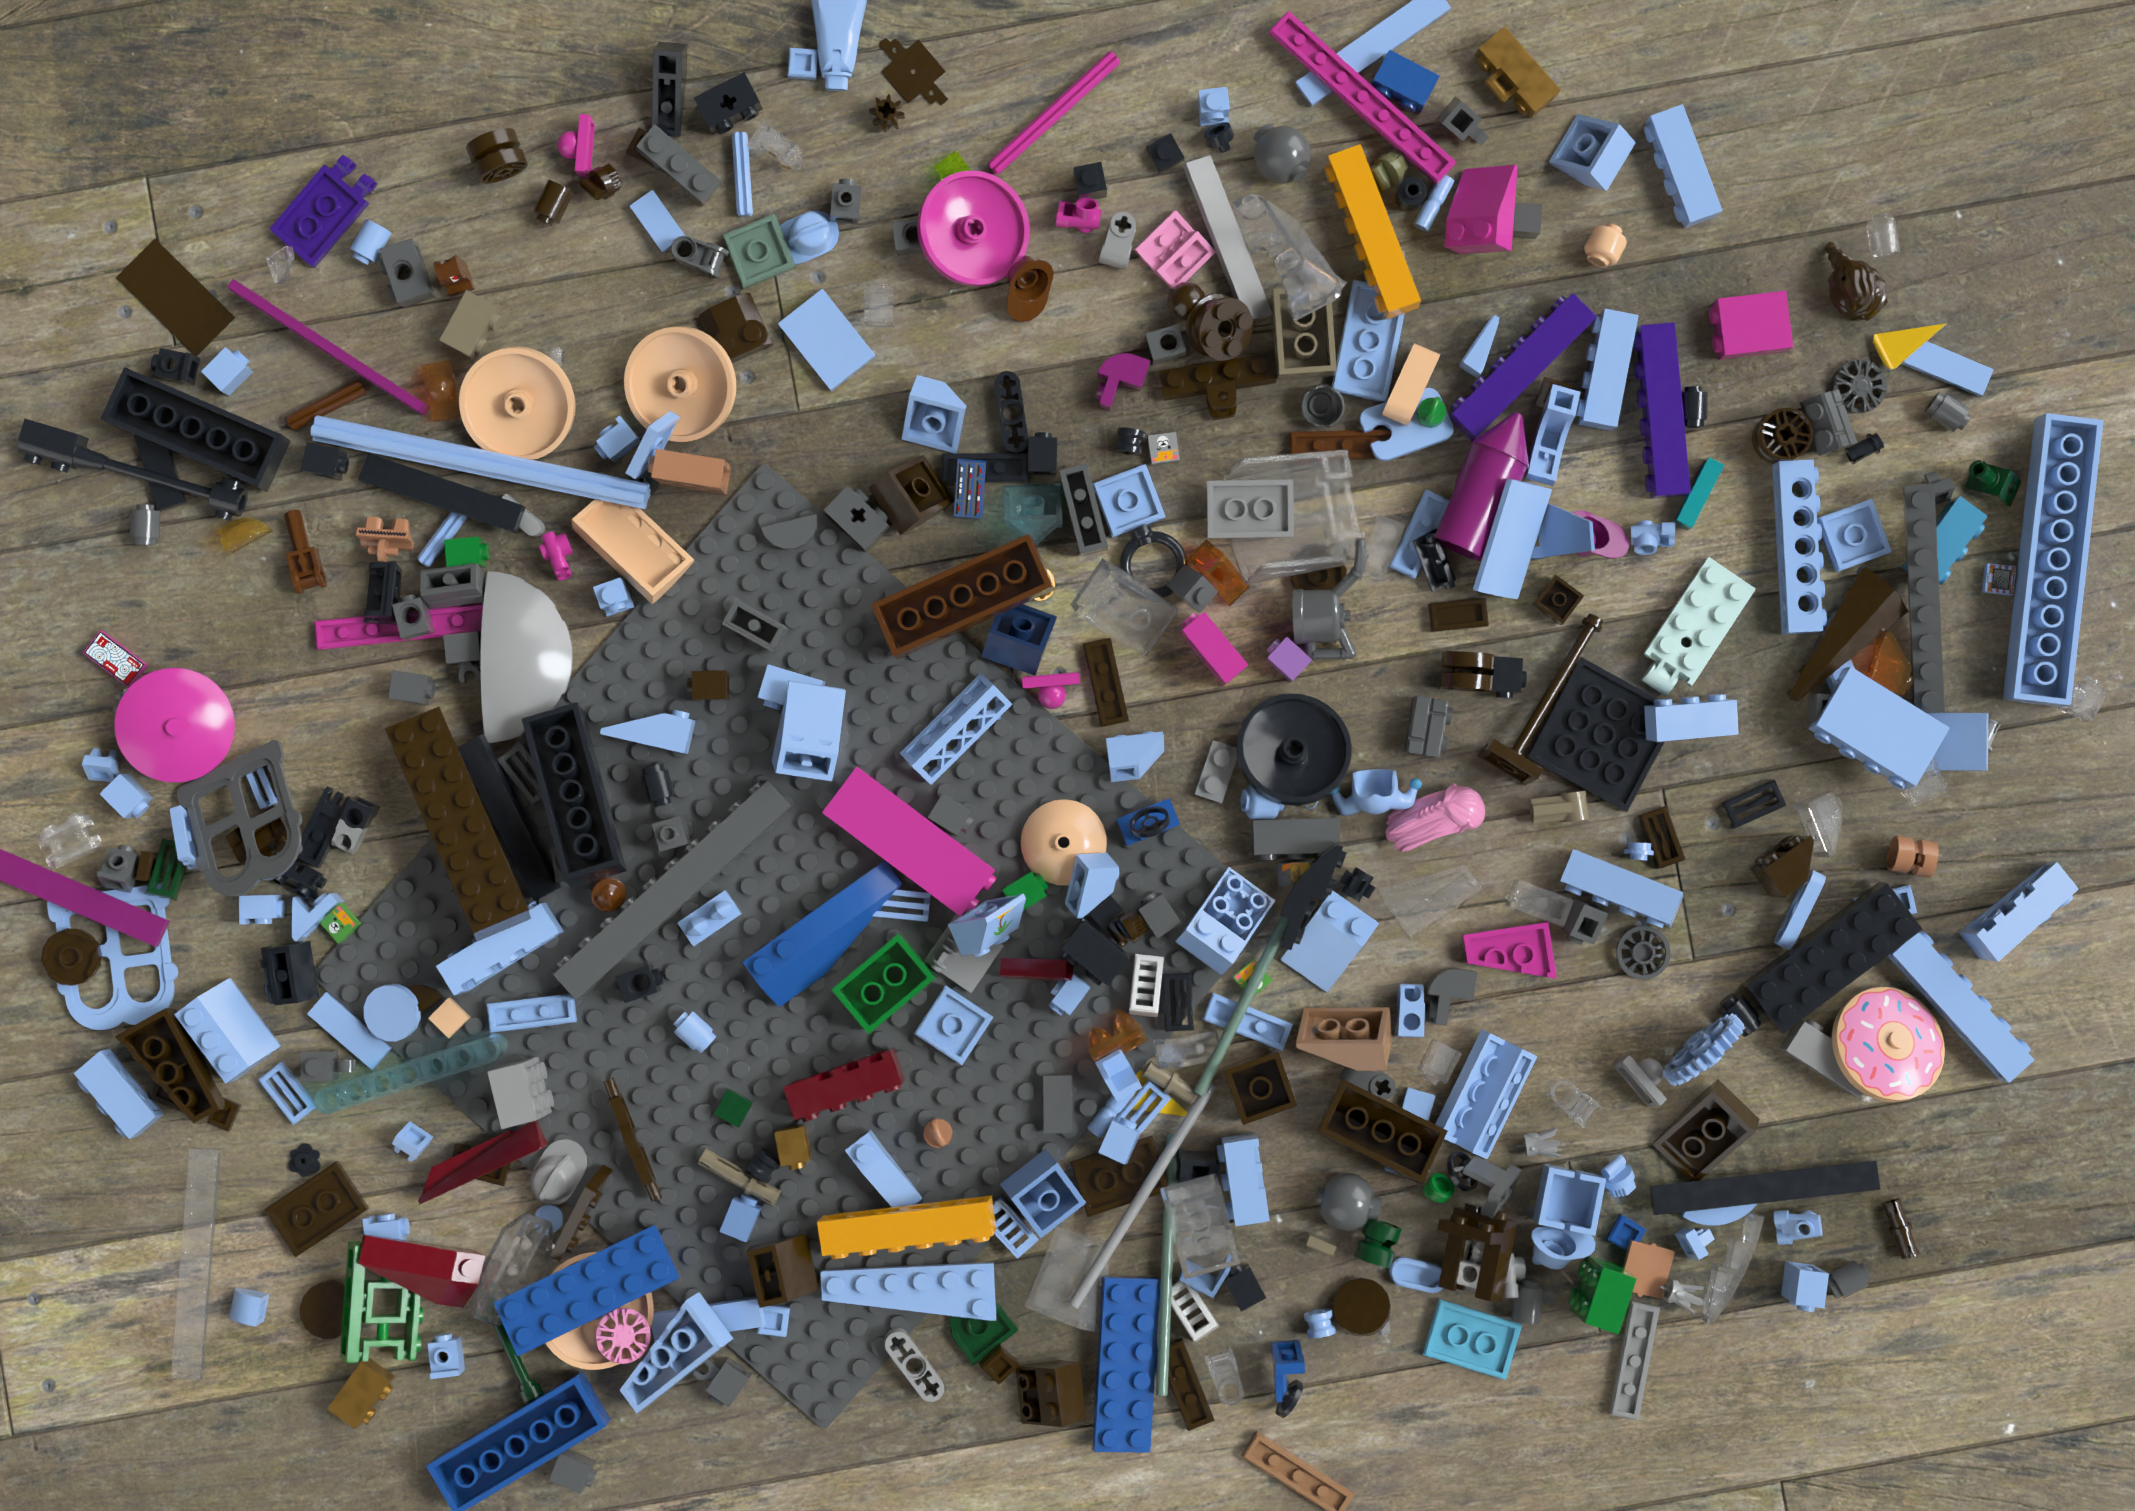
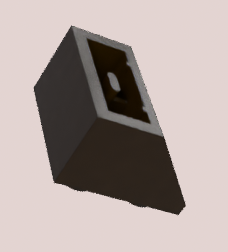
M1791 834L1778 843L1780 848L1772 853L1767 851L1754 860L1756 865L1750 868V870L1770 897L1785 898L1808 881L1814 845L1812 836H1800L1799 834L1793 836Z
M807 1233L753 1245L747 1250L759 1308L788 1302L819 1290Z
M1057 1360L1023 1364L1016 1369L1022 1424L1064 1427L1086 1419L1079 1361Z

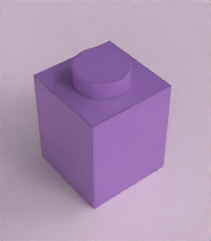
M1288 637L1283 641L1277 638L1266 650L1270 655L1265 660L1290 682L1312 661Z

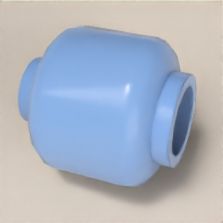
M1250 785L1242 791L1241 809L1252 820H1273L1277 817L1279 811L1284 809V804L1276 803L1263 797Z

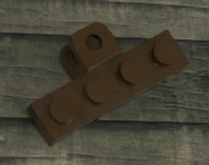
M1272 353L1159 371L1164 401L1206 394L1208 411L1213 420L1232 418L1236 415V389L1276 383ZM1228 408L1226 411L1223 412L1218 410Z

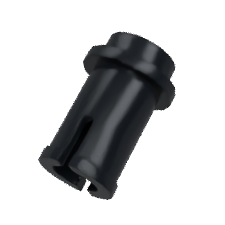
M1877 433L1866 434L1867 438L1844 449L1851 464L1854 465L1873 453L1879 454L1881 452L1880 450L1884 448V444Z

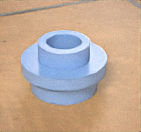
M1628 842V848L1624 850V853L1630 854V859L1647 860V856L1653 855L1654 851H1651V843Z

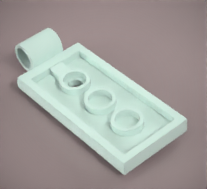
M1707 557L1643 652V655L1651 658L1654 662L1646 670L1641 680L1663 696L1669 694L1677 683L1678 678L1691 687L1756 589L1710 557ZM1683 637L1690 640V647L1685 648L1682 646L1681 639Z

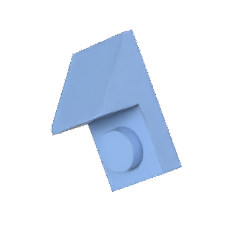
M324 893L313 902L312 905L315 908L312 909L302 897H293V940L295 942L304 941L321 924L320 922L339 903H343L344 900L337 893H329L328 895Z

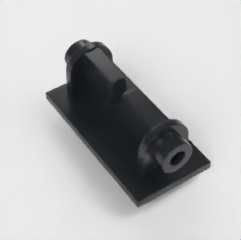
M1437 528L1412 541L1431 592L1443 586L1445 590L1455 587L1456 581L1442 540L1434 537Z
M297 860L287 872L271 880L277 885L283 886L286 884L294 888L293 891L305 899L311 897L315 900L319 897L317 888L323 889L327 882V879L323 877V873L307 865L304 866L300 874L296 871L301 865Z

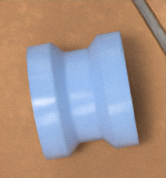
M1324 1308L1304 1313V1319L1309 1325L1307 1330L1308 1338H1322L1336 1333L1335 1326L1331 1324L1332 1309Z

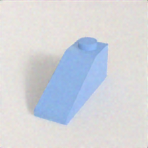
M673 710L672 715L663 713L601 728L600 734L688 754L696 721L689 719L690 713Z
M871 1129L845 1149L862 1174L891 1207L914 1205L922 1199V1196Z

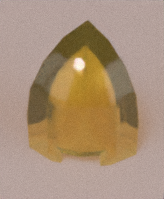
M250 517L234 520L217 529L218 533L222 535L219 540L224 550L230 553H235L273 532L265 522Z

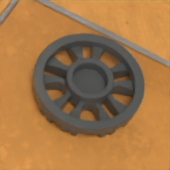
M1854 360L1846 363L1836 372L1832 383V391L1837 390L1838 385L1847 386L1848 392L1841 394L1842 404H1844L1846 411L1861 414L1875 409L1882 403L1888 384L1886 383L1884 372L1874 362ZM1861 365L1865 366L1864 375L1860 374ZM1854 366L1856 375H1851L1847 368ZM1870 369H1872L1877 374V376H1875L1874 378H1870L1868 376V372L1870 371ZM1843 375L1850 379L1849 382L1840 379V376ZM1880 380L1881 385L1872 386L1873 381ZM1873 389L1880 391V395L1878 398L1873 396ZM1850 394L1853 398L1846 404L1844 400ZM1865 396H1868L1873 405H1869ZM1856 398L1861 399L1862 408H1854Z
M1636 926L1625 931L1617 942V962L1627 975L1636 979H1651L1661 974L1667 967L1670 960V946L1666 937L1659 930L1649 926ZM1638 931L1640 939L1638 942H1635L1631 934ZM1645 931H1650L1647 942L1643 941ZM1657 935L1662 942L1653 946L1651 940ZM1628 940L1634 945L1630 948L1624 944V941ZM1622 949L1630 951V955L1627 958H1622ZM1655 949H1665V953L1655 954ZM1654 957L1663 959V963L1659 968L1652 962ZM1633 959L1635 962L1627 968L1625 964ZM1649 963L1653 973L1648 974L1645 964ZM1637 964L1642 966L1641 975L1633 973Z

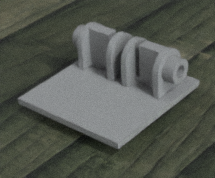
M956 914L951 922H953L960 916ZM947 926L924 961L931 965L933 969L939 973L941 972L972 993L1003 948V945L1001 943L993 944L990 946V952L979 957H974V954L961 956L950 928Z

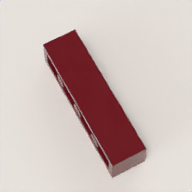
M1001 958L999 976L1007 979L1072 981L1074 966L1067 960Z

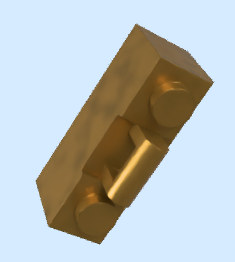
M1505 26L1479 47L1475 54L1478 58L1476 62L1481 70L1492 74L1484 84L1502 104L1513 98L1515 100V108L1524 116L1527 114L1530 118H1533L1554 100L1561 91ZM1498 79H1500L1506 85V87L1509 89L1508 92L1497 81Z

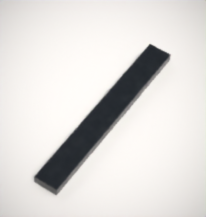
M1877 1161L1649 1186L1653 1215L1881 1190Z

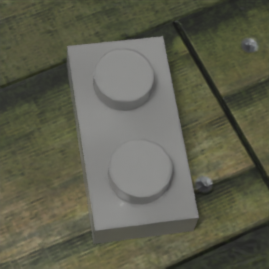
M1212 741L1194 795L1222 804L1237 760L1235 747Z

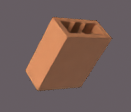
M656 449L655 456H650L648 472L652 473L651 477L660 485L727 495L731 466L723 459Z

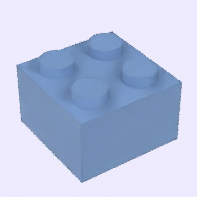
M1046 1149L1000 1184L1040 1238L1086 1204L1083 1197Z

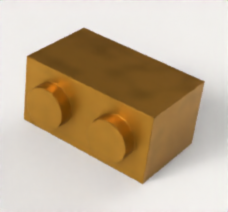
M371 1358L368 1361H361L327 1410L354 1429L358 1428L362 1423L367 1425L377 1412L374 1409L379 1399L384 1401L394 1387L391 1385V1382L396 1376Z

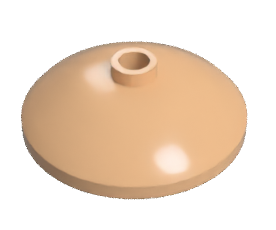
M1066 799L1054 800L1037 808L1027 819L1021 835L1023 858L1030 870L1035 875L1040 873L1044 881L1055 885H1069L1076 854L1105 853L1107 846L1106 832L1096 813L1082 803ZM1061 837H1067L1069 839V846L1061 848L1058 845V840Z

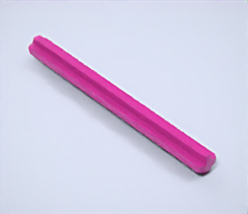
M1111 51L1107 52L988 161L987 164L990 170L996 175L1000 174L1119 65L1118 57Z

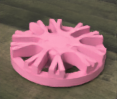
M620 1308L609 1312L602 1318L596 1330V1343L599 1351L605 1358L615 1363L625 1364L637 1360L645 1353L650 1344V1326L645 1317L633 1309ZM618 1313H622L624 1324L619 1325ZM628 1314L638 1317L633 1325H628L626 1322ZM610 1317L616 1324L614 1329L604 1325ZM643 1323L644 1328L635 1332L633 1327ZM601 1330L612 1332L611 1337L601 1336ZM646 1333L645 1344L637 1342L635 1336ZM611 1340L613 1345L606 1351L601 1342ZM633 1342L641 1349L639 1353H636L630 1346ZM615 1346L620 1347L616 1357L611 1356ZM623 1348H628L632 1357L622 1359Z

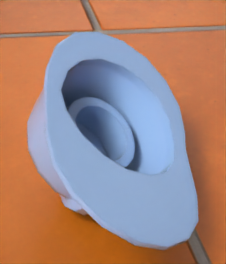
M817 210L806 212L780 225L795 265L829 252L838 242V225L836 222H830V215L826 212Z
M1548 1226L1536 1227L1531 1234L1534 1243L1532 1262L1535 1265H1544L1550 1269L1559 1270L1564 1268L1571 1260L1590 1256L1595 1250L1596 1243L1592 1235L1569 1231L1565 1227L1564 1230Z

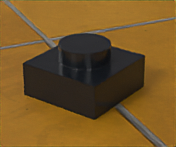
M1171 133L1146 146V151L1159 174L1185 159Z

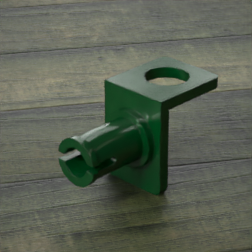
M1981 460L1974 461L1969 468L1970 475L1965 484L1966 488L1997 496L2006 506L2010 507L2020 487L2021 480L2009 469L1989 465L1985 461L1981 462ZM2012 482L2011 491L2007 496L2008 486Z

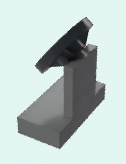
M1461 1151L1452 1153L1447 1159L1448 1173L1453 1183L1459 1189L1470 1191L1477 1186L1478 1181L1492 1188L1482 1214L1493 1219L1514 1192L1521 1169L1511 1164L1505 1171L1477 1156L1470 1159L1468 1155ZM1455 1156H1458L1462 1159V1162L1454 1168L1453 1160ZM1456 1173H1458L1462 1179H1467L1471 1186L1468 1187L1464 1185L1458 1179Z

